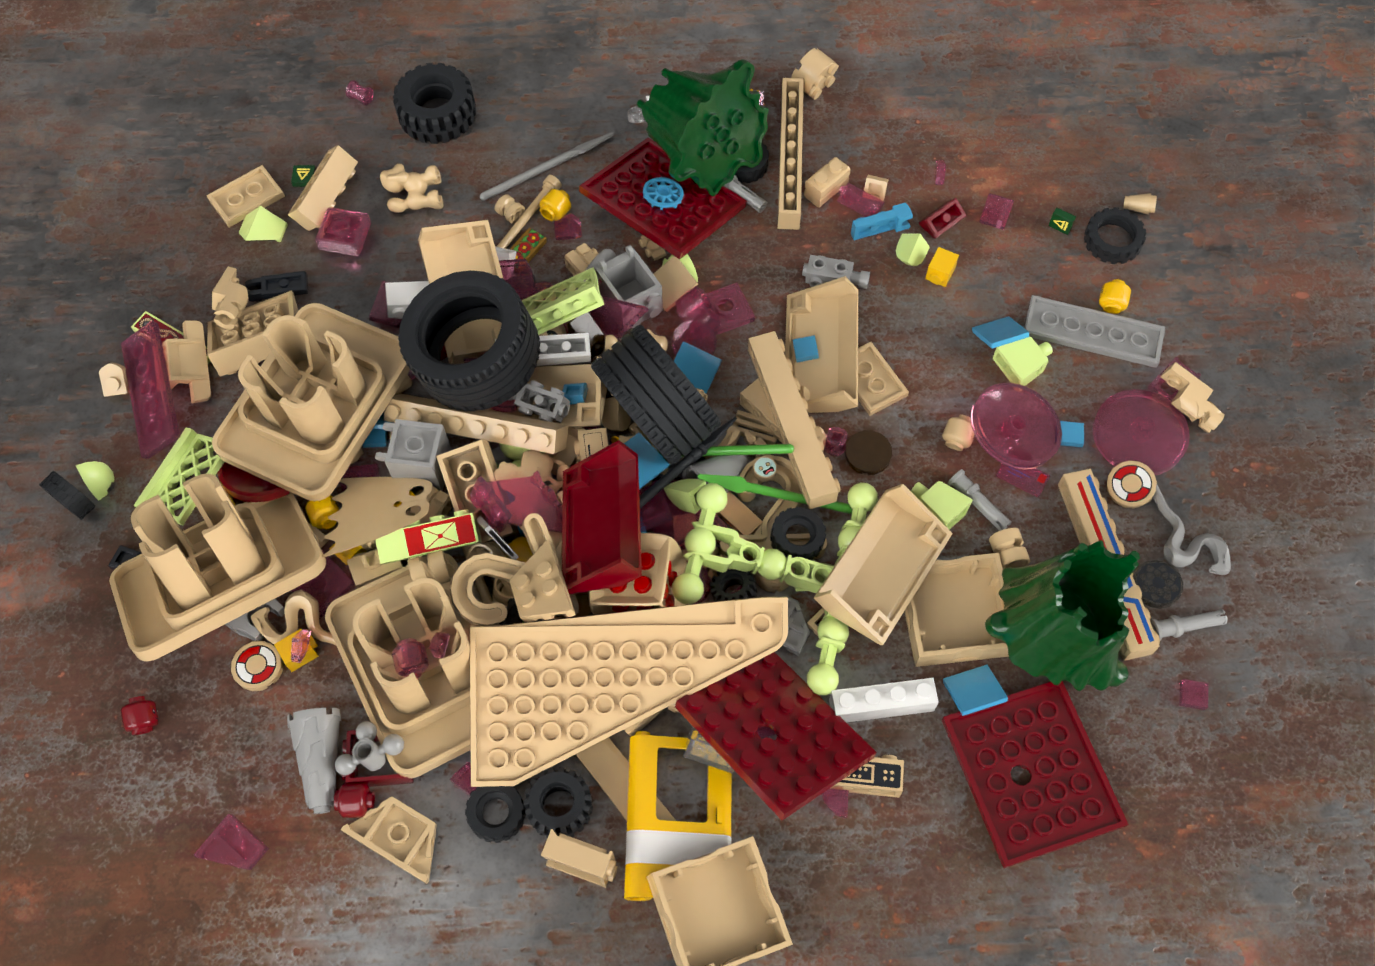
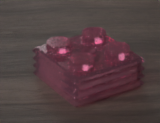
M328 207L315 239L318 249L359 256L371 226L369 214Z

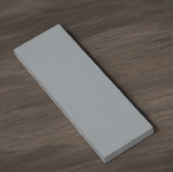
M1034 295L1031 296L1024 328L1029 331V337L1155 368L1158 367L1165 333V326Z

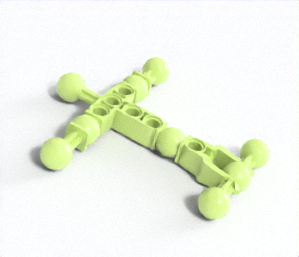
M860 482L855 484L848 492V504L853 510L851 519L846 521L838 536V547L840 550L837 556L839 558L834 566L865 522L867 512L871 511L878 502L877 491L868 483ZM708 483L699 489L697 504L701 509L699 521L692 522L694 529L688 532L685 537L687 553L683 557L688 560L685 572L676 577L672 583V592L677 601L682 604H693L701 599L704 593L703 582L699 577L702 566L722 573L726 572L728 568L744 572L753 571L752 574H756L758 571L767 580L779 579V582L784 580L790 586L813 593L818 592L823 583L817 581L815 575L821 576L825 581L834 567L802 557L791 558L792 555H788L786 558L783 552L777 549H767L764 551L765 547L759 548L758 545L739 538V533L736 530L713 525L716 513L722 511L727 505V493L717 483ZM716 540L729 545L726 551L727 558L711 555L716 548ZM743 554L751 555L753 561L746 560ZM791 568L798 569L801 575H795ZM825 609V615L817 629L819 640L816 642V647L822 648L819 663L811 667L807 674V685L817 695L832 694V691L836 690L839 684V676L833 667L836 653H840L844 649V643L849 637L848 625L830 615Z

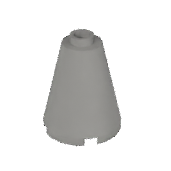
M746 455L714 456L688 466L683 471L682 477L684 480L698 479L697 476L699 474L740 476V473L748 464V458Z

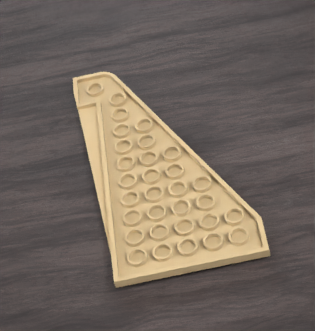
M754 597L500 626H471V787L515 786L676 703L683 696L692 695L777 651L784 644L788 636V597Z

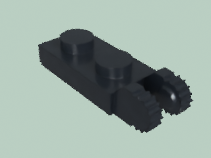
M306 271L261 276V278L247 280L245 287L248 290H253L248 291V301L258 302L262 299H270L291 290L294 296L308 294V275Z

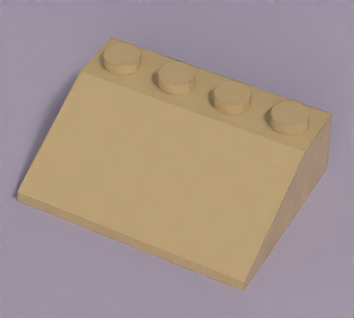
M292 290L244 308L241 317L238 318V322L233 329L222 328L214 320L208 322L207 355L220 377L236 373L248 355L253 356L257 363L267 358L271 349L262 336L267 326L280 316H295L299 311Z

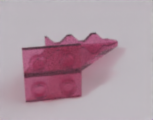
M601 279L598 280V285L603 282ZM602 296L604 305L589 311V314L603 333L613 335L618 339L649 309L646 306Z
M538 470L530 477L486 482L482 476L477 478L470 493L471 502L477 509L483 511L486 515L487 523L493 529L496 528L499 533L504 531L507 524L522 526L524 519L532 513L539 514L543 518L548 531L562 533V504L557 500L554 490L542 481Z

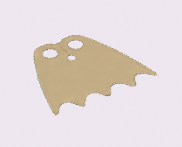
M359 477L341 479L339 482L346 484L347 489L332 499L342 503V508L328 517L330 520L337 521L338 527L324 536V539L333 540L336 544L331 550L323 554L322 557L337 554L376 540L426 516L430 506L426 498L432 492V483L418 478ZM413 487H424L421 494L417 496L409 495V491ZM395 502H402L398 507L393 506ZM412 506L421 507L418 514L414 516L406 515L408 508Z

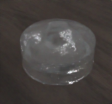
M637 106L627 111L629 122L640 123L645 121L642 110Z

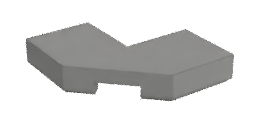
M775 591L773 597H788V636L781 648L799 656L810 635L808 625L805 622L798 600Z

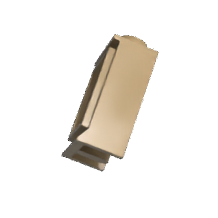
M553 829L549 833L541 854L542 857L548 859L546 866L605 888L608 881L613 882L618 869L613 851H610L608 854L606 849L561 833L560 836H557Z

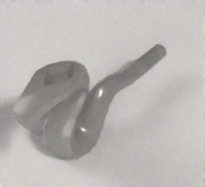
M1156 485L1153 499L1159 511L1172 526V533L1164 545V557L1167 563L1175 567L1188 566L1197 559L1201 547L1205 545L1210 549L1215 565L1209 568V572L1218 575L1228 574L1231 568L1230 554L1226 542L1221 537L1209 533L1201 534L1192 540L1186 550L1180 549L1185 534L1184 524L1180 517L1168 507L1158 485Z

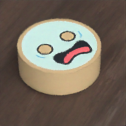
M760 457L754 462L753 475L756 479L767 482L776 476L777 464L772 458Z

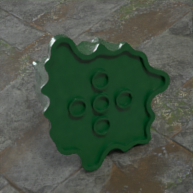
M741 59L730 67L713 74L696 73L688 70L682 72L670 71L664 68L662 76L667 78L668 84L664 86L655 84L647 102L642 99L638 100L637 107L642 110V115L648 123L646 128L648 136L670 158L669 174L675 180L684 181L691 177L700 188H706L711 196H715L725 184L733 180L739 167L745 165L753 168L761 162L763 157L761 142L768 129L767 115L769 109L766 106L759 105L760 92L749 91L755 72L752 63Z
M1100 540L1089 546L1080 543L1077 547L1038 564L1005 568L1002 570L1004 584L999 590V596L1005 606L1003 610L995 612L987 618L985 622L987 632L1007 644L1009 659L1014 665L1024 669L1034 677L1045 676L1054 685H1059L1065 680L1070 682L1077 691L1083 690L1086 685H1091L1100 691L1105 690L1108 686L1117 687L1126 682L1129 674L1124 663L1118 660L1119 650L1129 634V628L1124 625L1129 613L1128 609L1124 606L1123 599L1129 589L1127 579L1139 565L1137 561L1140 559V554L1137 551H1132L1128 555L1111 553L1104 547L1103 541Z

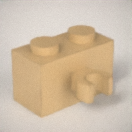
M377 548L367 553H358L352 559L347 560L357 589L404 567L402 561L380 564Z

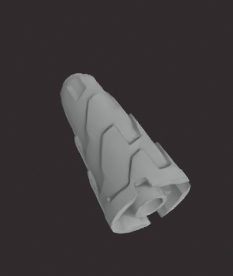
M314 708L293 712V717L290 714L287 715V726L290 729L299 774L302 777L305 802L310 810H314V814L330 812V807L334 806L337 772L335 761L338 758L341 713L338 708H332V714H326V708Z

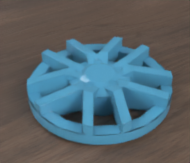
M658 177L650 179L643 187V198L651 203L652 207H660V210L670 207L677 208V205L682 202L684 195L682 187L676 181L669 178Z

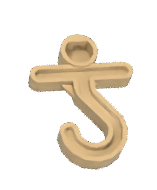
M762 456L772 458L777 464L776 476L770 481L779 483L783 490L803 494L791 461L779 456ZM757 457L744 467L740 477H743L747 482L760 485L763 481L756 479L753 475V464L760 458ZM746 491L737 493L738 498L743 502H751L756 497V493ZM778 499L764 517L762 524L754 535H739V538L758 545L759 548L765 547L764 551L773 549L770 535L776 516H779L780 512L786 511L787 508L800 507L802 503ZM810 533L786 534V537L794 545H804L810 540ZM825 539L820 554L813 559H819L825 554L827 539ZM720 542V555L724 554L727 556L726 551L729 548L727 543ZM743 554L746 560L753 561L751 555ZM758 571L754 574L757 584L767 592H781L789 587L784 580L783 582H779V579L767 580Z
M536 513L529 514L522 522V530L532 554H534L547 540L552 544L553 541L543 518ZM561 541V542L556 546V548H555V546H554V549H555V552H556V555H557V558H558V561H559V564H560V568H561V571H562V541ZM489 553L474 555L464 561L453 575L450 586L452 605L458 614L471 624L481 626L495 625L505 620L507 617L505 605L498 602L484 604L477 601L472 593L473 582L481 576H489L510 582L509 580L526 562ZM569 594L575 614H577L579 603L575 594ZM558 614L561 618H572L567 617L566 614Z

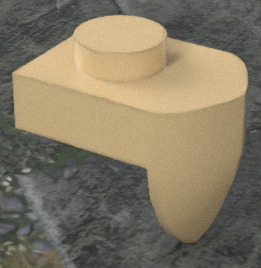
M111 362L100 369L99 376L104 397L130 392L126 368L123 365Z

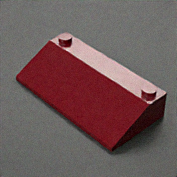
M620 440L563 471L562 574L569 594L619 587L642 576L638 454Z

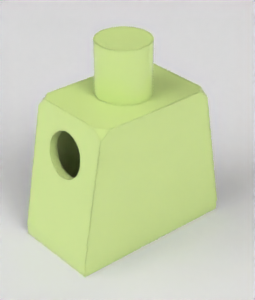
M1028 337L997 347L993 360L1018 391L1045 370L1048 363L1047 356L1052 354L1053 350L1048 342L1037 345L1032 337Z
M941 481L935 483L930 489L918 482L911 490L949 530L967 514L973 501L970 497Z

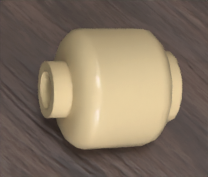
M966 415L950 418L942 434L943 439L946 441L945 445L957 451L969 448L977 433V428L972 423V419Z

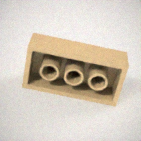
M479 440L436 456L455 512L468 509L469 513H476L477 518L481 516L501 538L519 532L517 524L512 525L503 521L505 507L510 505L506 492L501 489L494 477V472L498 468L488 441ZM478 523L481 543L495 541ZM476 544L468 545L467 548H471Z

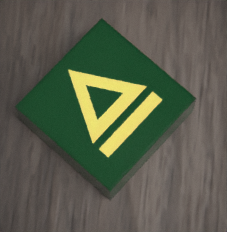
M294 165L291 179L292 186L305 187L316 171L315 165Z
M1056 207L1048 226L1068 235L1073 227L1076 216Z

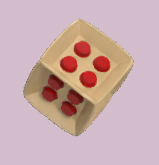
M641 533L642 576L623 586L589 591L590 608L593 614L600 615L686 605L677 601L672 592V583L676 577L685 572L687 565L678 543L667 535Z

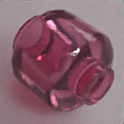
M416 639L402 640L397 643V646L392 651L394 668L400 676L408 677L409 674L414 672L416 678L422 676V672L429 666L426 648L423 643L418 642Z

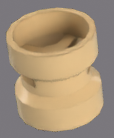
M505 194L497 201L495 211L499 215L505 216L506 220L511 224H515L525 212V207L520 203H515L510 195Z

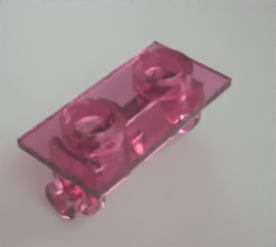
M847 183L846 186H841L839 190L841 195L837 202L865 217L879 213L885 203L850 183Z

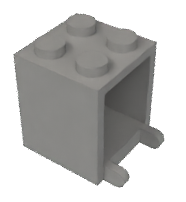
M631 245L625 247L626 252L607 262L603 259L599 260V266L595 268L600 295L625 331L635 328L650 317H656L663 311L662 285Z
M396 419L395 423L385 422L383 429L392 432L387 453L377 452L375 459L385 461L392 478L425 479L430 481L433 487L443 491L445 481L436 456L452 450L444 426L442 424ZM415 486V487H413L412 489H413V490H421V489L424 490V487H422V486Z

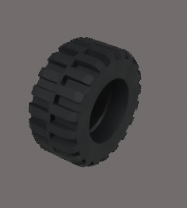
M426 63L425 66L418 65L414 70L407 71L405 77L402 76L397 82L398 85L396 84L393 91V103L402 129L413 139L418 138L420 142L424 143L430 141L431 144H438L440 141L446 143L449 142V139L454 138L455 140L460 137V133L464 134L469 129V126L472 125L476 115L473 90L469 79L459 69L456 71L455 67L451 65L445 66L444 63H438L437 65ZM442 98L449 100L440 107H421L422 104L432 99Z

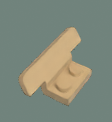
M184 321L182 323L184 339H166L155 350L159 392L168 393L178 383H189L191 403L208 401L211 398V388L203 324L200 321Z

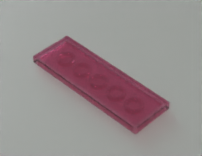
M150 321L121 343L141 457L149 459L180 437L159 326L154 321Z

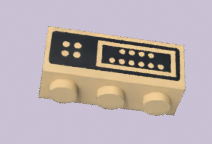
M882 755L881 758L874 757V759L828 790L899 798L903 792L904 760H898L894 755Z

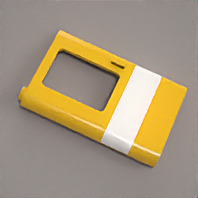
M647 731L635 732V735L630 737L624 899L648 901L653 898L646 877L651 873L686 860H693L731 844L732 767L705 739L655 736ZM659 748L702 750L708 754L707 821L705 823L657 819V751Z

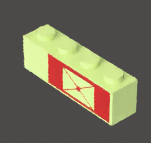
M466 509L454 512L455 517L446 519L444 515L433 516L429 518L430 522L421 524L420 520L405 528L376 539L380 564L428 555L439 550L446 551L481 543L476 513H469V510Z

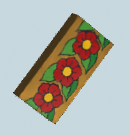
M528 228L510 248V250L516 251L514 268L519 271L522 270L547 243V238Z

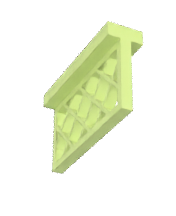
M594 267L522 300L536 325L538 335L604 305Z
M186 427L134 506L137 507L142 502L159 495L164 504L167 502V508L176 522L184 525L196 505L190 495L188 496L183 482L194 474L195 476L201 475L200 471L209 466L210 469L206 474L216 476L224 464V461L218 455H213V438L197 434L193 429ZM208 454V460L199 464L198 459ZM182 494V499L173 503L172 498ZM184 506L178 517L175 516L174 511Z

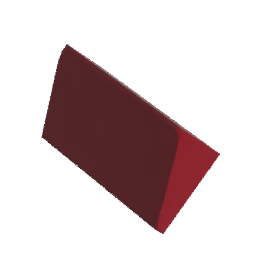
M953 198L918 223L936 239L967 215L957 198Z

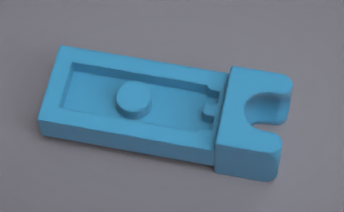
M907 203L894 205L892 210L881 211L868 217H860L852 222L851 236L853 240L893 229L896 232L909 229L911 226L907 220L913 218L911 209Z

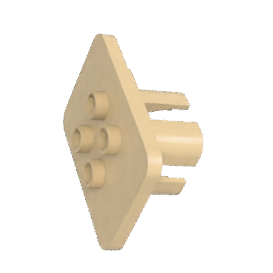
M311 303L302 307L295 316H280L267 326L262 336L271 352L261 367L251 355H248L241 364L238 378L245 390L214 434L212 446L224 462L307 500L319 501L327 498L334 491L410 371V368L400 352L398 336L323 304Z
M201 474L183 482V486L192 498L204 521L182 531L159 495L142 502L135 508L131 515V523L133 529L142 540L139 543L142 554L119 565L112 572L109 581L128 645L138 659L142 661L156 660L314 579L324 570L326 558L322 557L323 552L293 493L272 501L245 502L234 506L215 475Z
M444 553L452 581V577L459 566L451 555ZM407 565L335 599L326 610L325 620L370 721L377 728L376 735L380 744L382 745L384 739L390 734H397L404 740L402 752L397 755L385 753L390 766L401 776L416 778L471 750L470 627L481 625L471 624L458 614L451 601V581L443 584L431 578H420L412 581Z

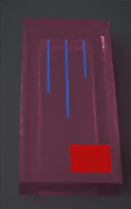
M1008 454L996 474L997 477L1038 498L1050 478V475Z

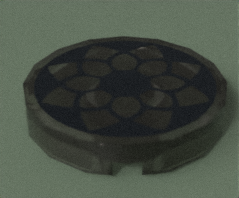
M1147 561L1139 566L1133 575L1135 584L1141 589V599L1149 607L1158 609L1170 607L1178 601L1183 592V580L1180 573L1174 566L1164 561Z

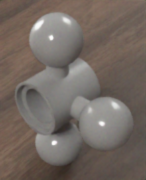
M369 721L362 722L356 728V737L359 741L354 745L352 755H340L335 761V769L341 775H349L354 772L356 765L361 763L368 770L376 771L385 764L387 758L385 753L397 755L402 752L404 740L397 734H390L384 739L383 744L378 746L372 741L377 734L376 726Z

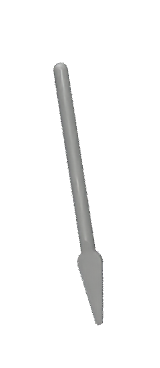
M614 132L580 144L563 154L480 194V199L486 201L579 154H583L614 136Z

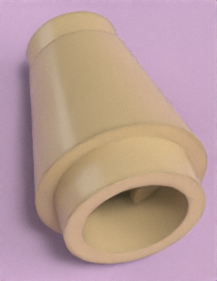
M1151 193L1125 196L1123 209L1149 215V213L1155 212L1157 196L1151 195Z

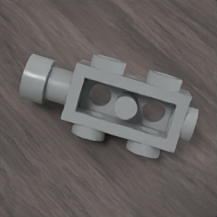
M810 255L809 262L804 263L802 276H806L805 283H809L811 287L846 276L853 285H858V288L867 289L870 272L863 270L861 272L853 271L854 262L845 259L838 260L821 255Z
M531 380L530 384L527 383L515 396L508 399L509 401L515 400L514 404L519 407V412L528 416H532V413L539 415L540 420L549 422L556 421L562 423L570 408V401L564 397L563 391L551 387L550 391L543 389V384Z

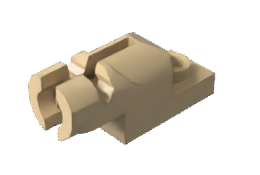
M229 266L212 291V310H216L214 312L216 314L214 321L219 326L233 329L248 303V292L245 286L239 284V278H236L237 269Z
M1176 362L1164 370L1160 377L1169 386L1179 390L1171 404L1189 417L1192 422L1199 419L1198 426L1207 433L1217 428L1225 414L1211 401H1207L1213 389Z

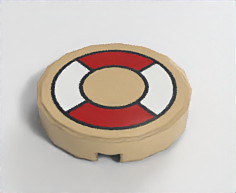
M1126 461L1119 463L1108 475L1107 490L1116 504L1124 508L1134 509L1143 506L1151 501L1156 492L1157 481L1155 475L1147 465L1141 462Z
M254 641L244 645L236 652L231 663V673L234 680L243 689L250 691L267 689V686L275 683L280 678L283 671V660L271 643L265 641Z

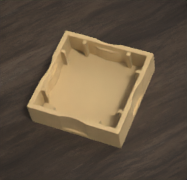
M999 553L935 561L905 609L915 667L1009 657L1007 644L1001 639L991 636L985 627L987 618L993 613L1003 610L1005 606L999 596V590L1004 584Z
M753 836L719 848L712 853L693 860H686L646 876L676 966H736L793 945L779 905L770 891L767 872Z

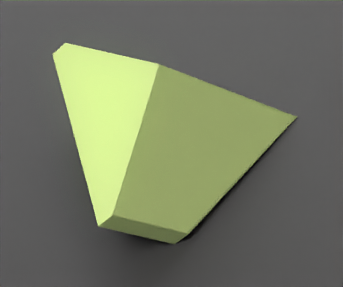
M259 206L246 215L239 234L245 241L276 240L281 242L288 224L262 206Z

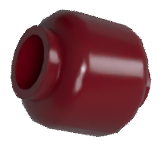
M145 696L128 699L129 704L121 708L124 730L131 732L132 736L152 732L153 727L159 723L156 703L152 700H145Z
M344 783L334 794V809L344 818L363 817L375 805V793L370 792V788L366 783Z

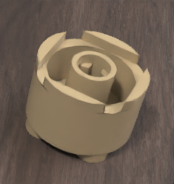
M813 48L800 60L802 66L799 70L795 68L791 78H803V91L816 100L825 86L829 88L834 83L835 77L833 75L839 65L818 48Z

